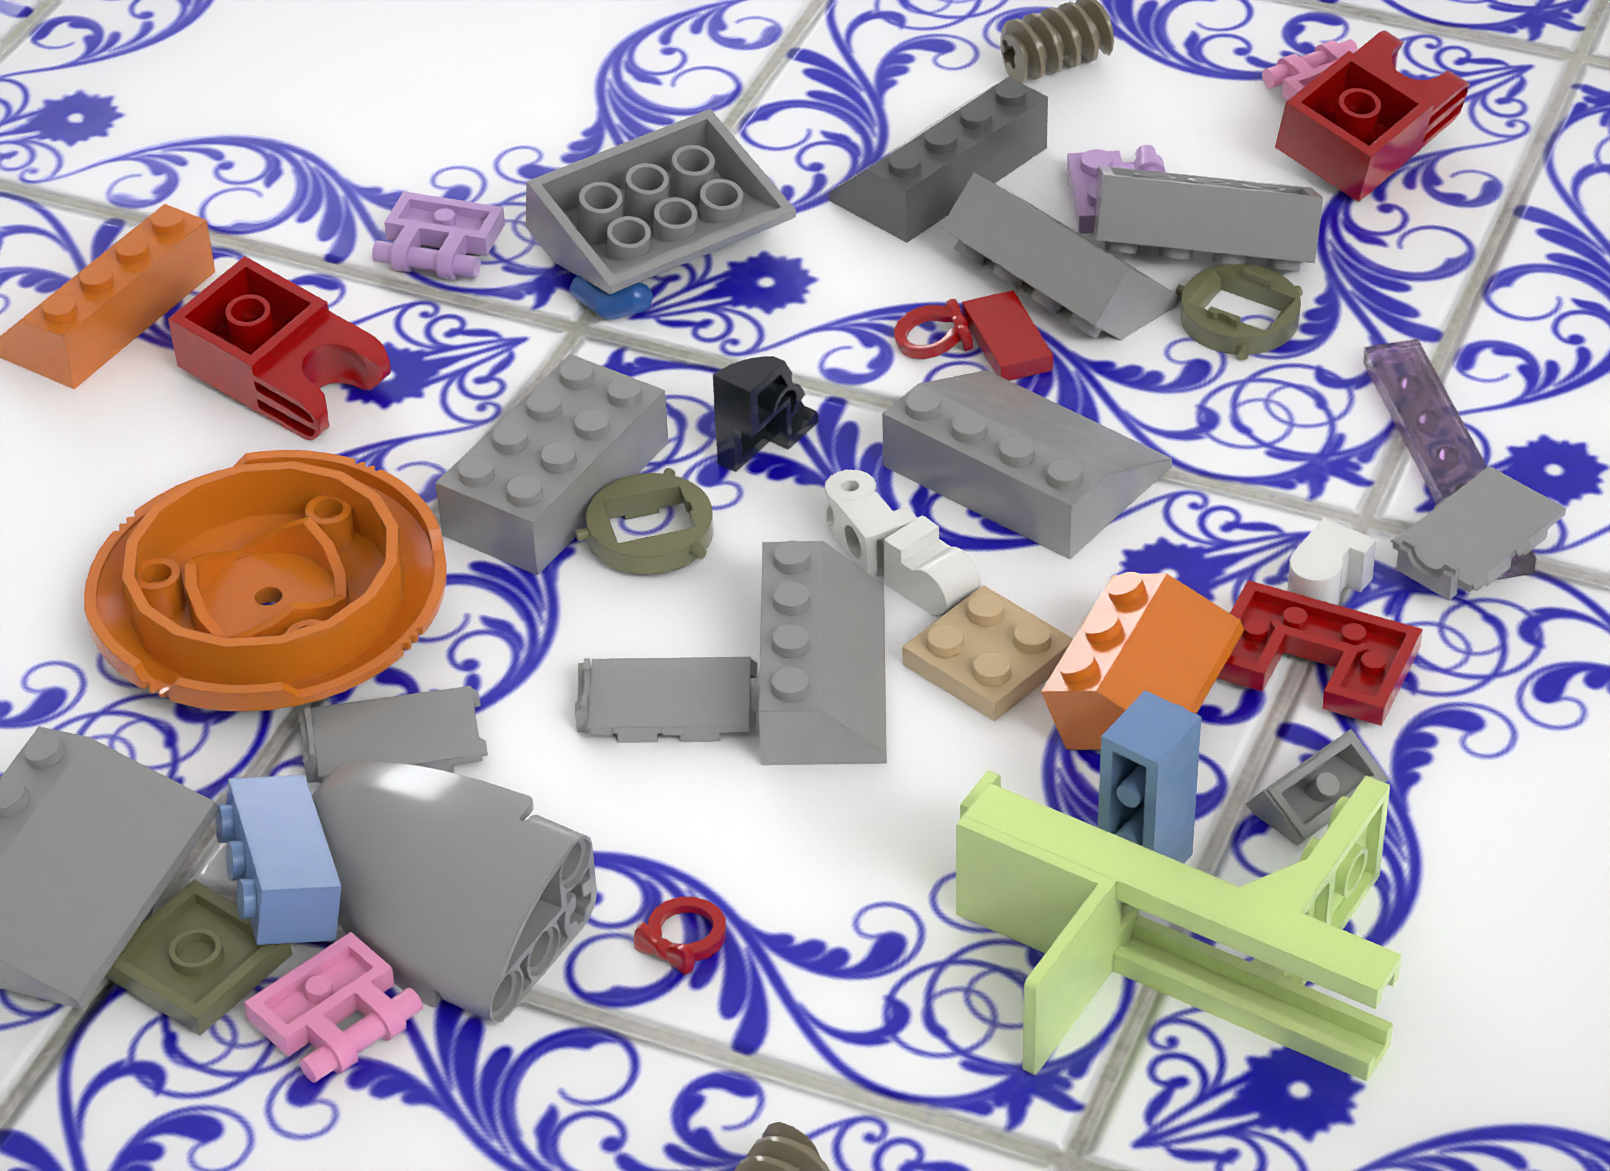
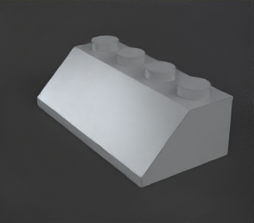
M1098 165L1094 236L1098 241H1105V250L1135 254L1137 253L1138 245L1160 247L1159 256L1168 258L1191 259L1193 250L1214 253L1213 261L1218 263L1246 264V256L1268 258L1267 267L1299 271L1301 262L1315 263L1323 197L1312 187Z
M975 172L941 226L942 230L958 239L954 247L956 251L982 265L985 258L990 259L996 263L991 272L992 274L1017 289H1020L1023 282L1034 287L1030 295L1031 299L1057 314L1061 307L1064 306L1073 312L1068 322L1096 339L1103 330L1122 340L1176 307L1181 299V296L1060 221Z
M791 540L785 542H762L759 673L761 765L887 763L884 584L824 541Z

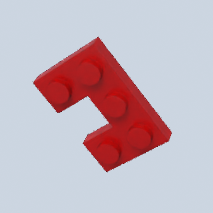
M1248 580L1230 614L1241 620L1244 632L1217 678L1264 691L1283 653L1330 665L1336 668L1324 690L1322 709L1382 726L1421 647L1423 629Z

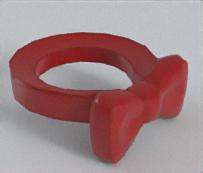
M949 299L944 306L927 305L915 308L900 318L894 328V337L898 349L902 354L911 358L927 359L937 357L949 351L960 341L964 351H970L974 348L973 339L968 328V321L962 315L956 299ZM939 321L945 323L952 322L954 324V327L941 340L933 344L915 345L907 339L910 331L915 326L924 322Z
M698 897L670 899L654 909L648 919V925L641 922L636 927L633 938L634 947L638 952L655 955L661 960L668 961L679 972L688 975L692 973L695 962L707 959L721 949L726 940V918L721 909L708 900ZM680 913L702 915L710 921L713 927L710 934L704 939L688 944H676L662 938L661 930L667 919Z

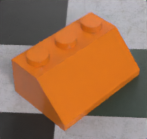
M1126 572L1120 575H1113L1041 690L1066 750H1101V736L1144 690L1197 714L1244 632L1241 620L1167 573L1139 574L1136 572Z

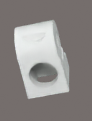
M925 516L918 517L884 539V584L928 613L942 615L980 588V573L971 557L962 549L950 547L940 540L939 526Z
M1323 517L1290 558L1287 591L1336 605L1339 604L1340 593L1346 586L1362 592L1373 579L1377 539Z

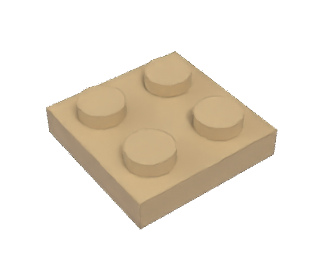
M982 585L902 647L903 665L983 715L996 721L1050 678L1073 638L985 585Z

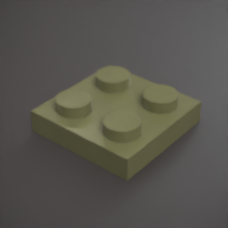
M194 879L139 926L105 977L201 1036L293 953L291 943L257 945L250 919H240L237 905Z

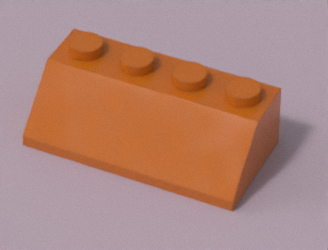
M162 205L0 336V358L72 389L77 388L215 273L207 220L170 205Z

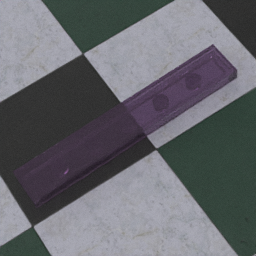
M1419 339L1364 347L1363 364L1433 499L1438 504L1444 498L1453 495L1486 469L1487 465ZM1533 550L1524 557L1522 555L1520 557L1515 555L1511 560V567L1496 580L1534 574L1537 558Z

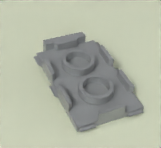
M1488 466L1453 495L1444 498L1434 506L1430 513L1411 528L1401 532L1390 541L1393 543V548L1398 551L1396 570L1448 600L1457 594L1458 586L1468 592L1472 590L1478 591L1484 585L1486 587L1507 571L1511 567V560L1515 555L1519 557L1522 555L1524 557L1547 538L1548 529L1565 516L1567 508Z
M751 656L592 659L591 665L590 658H584V663H578L577 702H575L577 732H587V734H590V737L617 734L618 743L658 742V733H662V736L680 735V742L720 741V733L750 732V728H756V712L751 709V678H757V662L752 660Z
M471 686L304 708L305 713H299L307 783L319 782L321 784L341 763L376 761L410 764L454 773L453 765L482 761V756H488L486 740L479 737L475 707L480 706L478 691Z

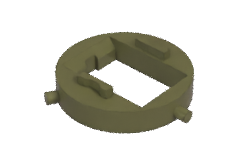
M1248 264L1216 266L1200 272L1189 280L1185 286L1179 284L1176 288L1175 293L1181 296L1180 318L1186 333L1204 347L1226 354L1237 355L1239 360H1246L1249 355L1268 352L1284 345L1294 336L1299 326L1300 296L1303 295L1302 288L1299 285L1294 286L1281 274L1264 267ZM1223 290L1281 312L1277 315L1276 320L1263 330L1240 322V316L1212 306L1208 310L1204 308Z
M666 468L663 474L643 473L631 475L610 483L593 497L586 512L587 528L577 529L575 534L577 541L588 539L593 553L610 567L633 574L650 575L666 573L680 569L697 558L701 560L706 556V549L712 541L714 531L712 505L708 496L700 487L689 480L675 476V471L671 468ZM682 503L686 512L690 514V522L693 528L618 543L609 520L619 516H624L625 520L656 514L659 513V508Z

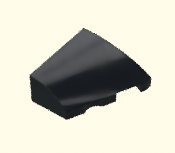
M775 356L749 358L730 364L713 374L717 464L737 472L769 442L789 450L819 422L817 411L804 406L801 400L805 396V392L799 384L792 382V371L782 359Z

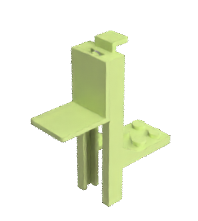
M988 770L960 804V820L956 824V915L1045 953L1024 984L1022 1069L1034 1075L1040 1071L1113 971L1367 1082L1391 1046L1393 1023L1309 988L1305 984L1307 981H1310L1376 1009L1382 1000V992L1388 984L1393 987L1399 978L1402 954L1343 930L1380 876L1390 785L1366 775L1350 798L1342 796L1337 801L1330 816L1328 830L1321 839L1313 837L1308 842L1300 862L1239 887L1001 787V775ZM1139 909L1256 959L1248 962L1140 916Z

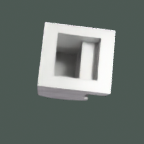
M859 470L839 471L831 475L825 484V494L829 501L826 517L827 527L857 566L873 577L884 574V539L914 521L917 517L908 506L892 511L876 492V482L868 473Z

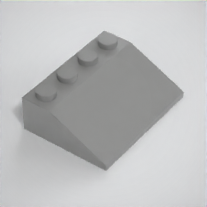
M711 109L529 180L526 183L525 227L553 262L577 276L580 275L584 280L608 294L622 290L796 217V209Z
M988 370L918 383L882 413L884 467L1068 559L1077 554L1172 467V458Z
M38 726L0 778V989L82 1009L217 815L218 806L215 801L90 737Z

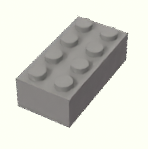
M569 354L436 482L442 536L539 575L576 537L575 530L586 527V512L593 497L610 483L638 474L669 443L665 390Z

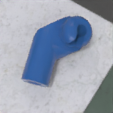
M578 275L573 279L570 286L572 297L607 320H616L634 313L644 312L650 307L652 302L651 289L646 284L640 282L608 294Z

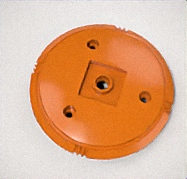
M270 450L245 453L233 467L217 470L176 485L136 509L134 517L126 518L127 523H120L119 531H113L108 536L90 566L85 583L84 611L90 635L106 661L120 675L142 689L149 688V692L152 694L159 693V697H169L170 701L219 711L246 712L294 707L342 693L362 684L398 661L404 655V651L412 648V643L418 642V636L423 635L437 615L444 597L447 583V563L443 538L437 519L424 500L407 484L382 469L375 471V466L373 465L366 467L365 462L357 464L355 459L308 450ZM267 602H277L273 605H262Z

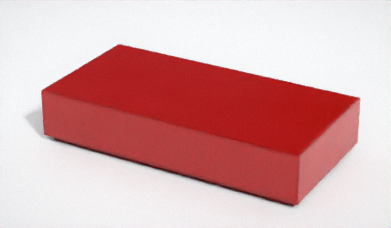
M1014 290L962 302V315L968 321V328L996 375L1010 381L1053 370V354Z

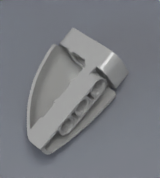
M376 761L341 763L312 794L342 886L338 916L339 925L346 935L352 932L392 967L394 984L402 990L406 988L413 989L421 1001L430 1007H436L443 999L496 1024L503 1022L583 929L594 909L597 887L591 838L537 814L526 819L534 809L533 799L529 795L443 770L410 764Z

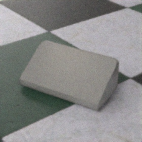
M1350 729L1247 802L1246 805L1253 814L1298 846L1329 823L1331 813L1337 801L1342 796L1350 798L1366 775L1384 783L1389 779L1352 729Z

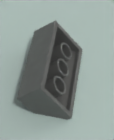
M1007 77L960 105L829 191V201L908 243L949 215L974 172L996 183L1047 148L1048 96Z

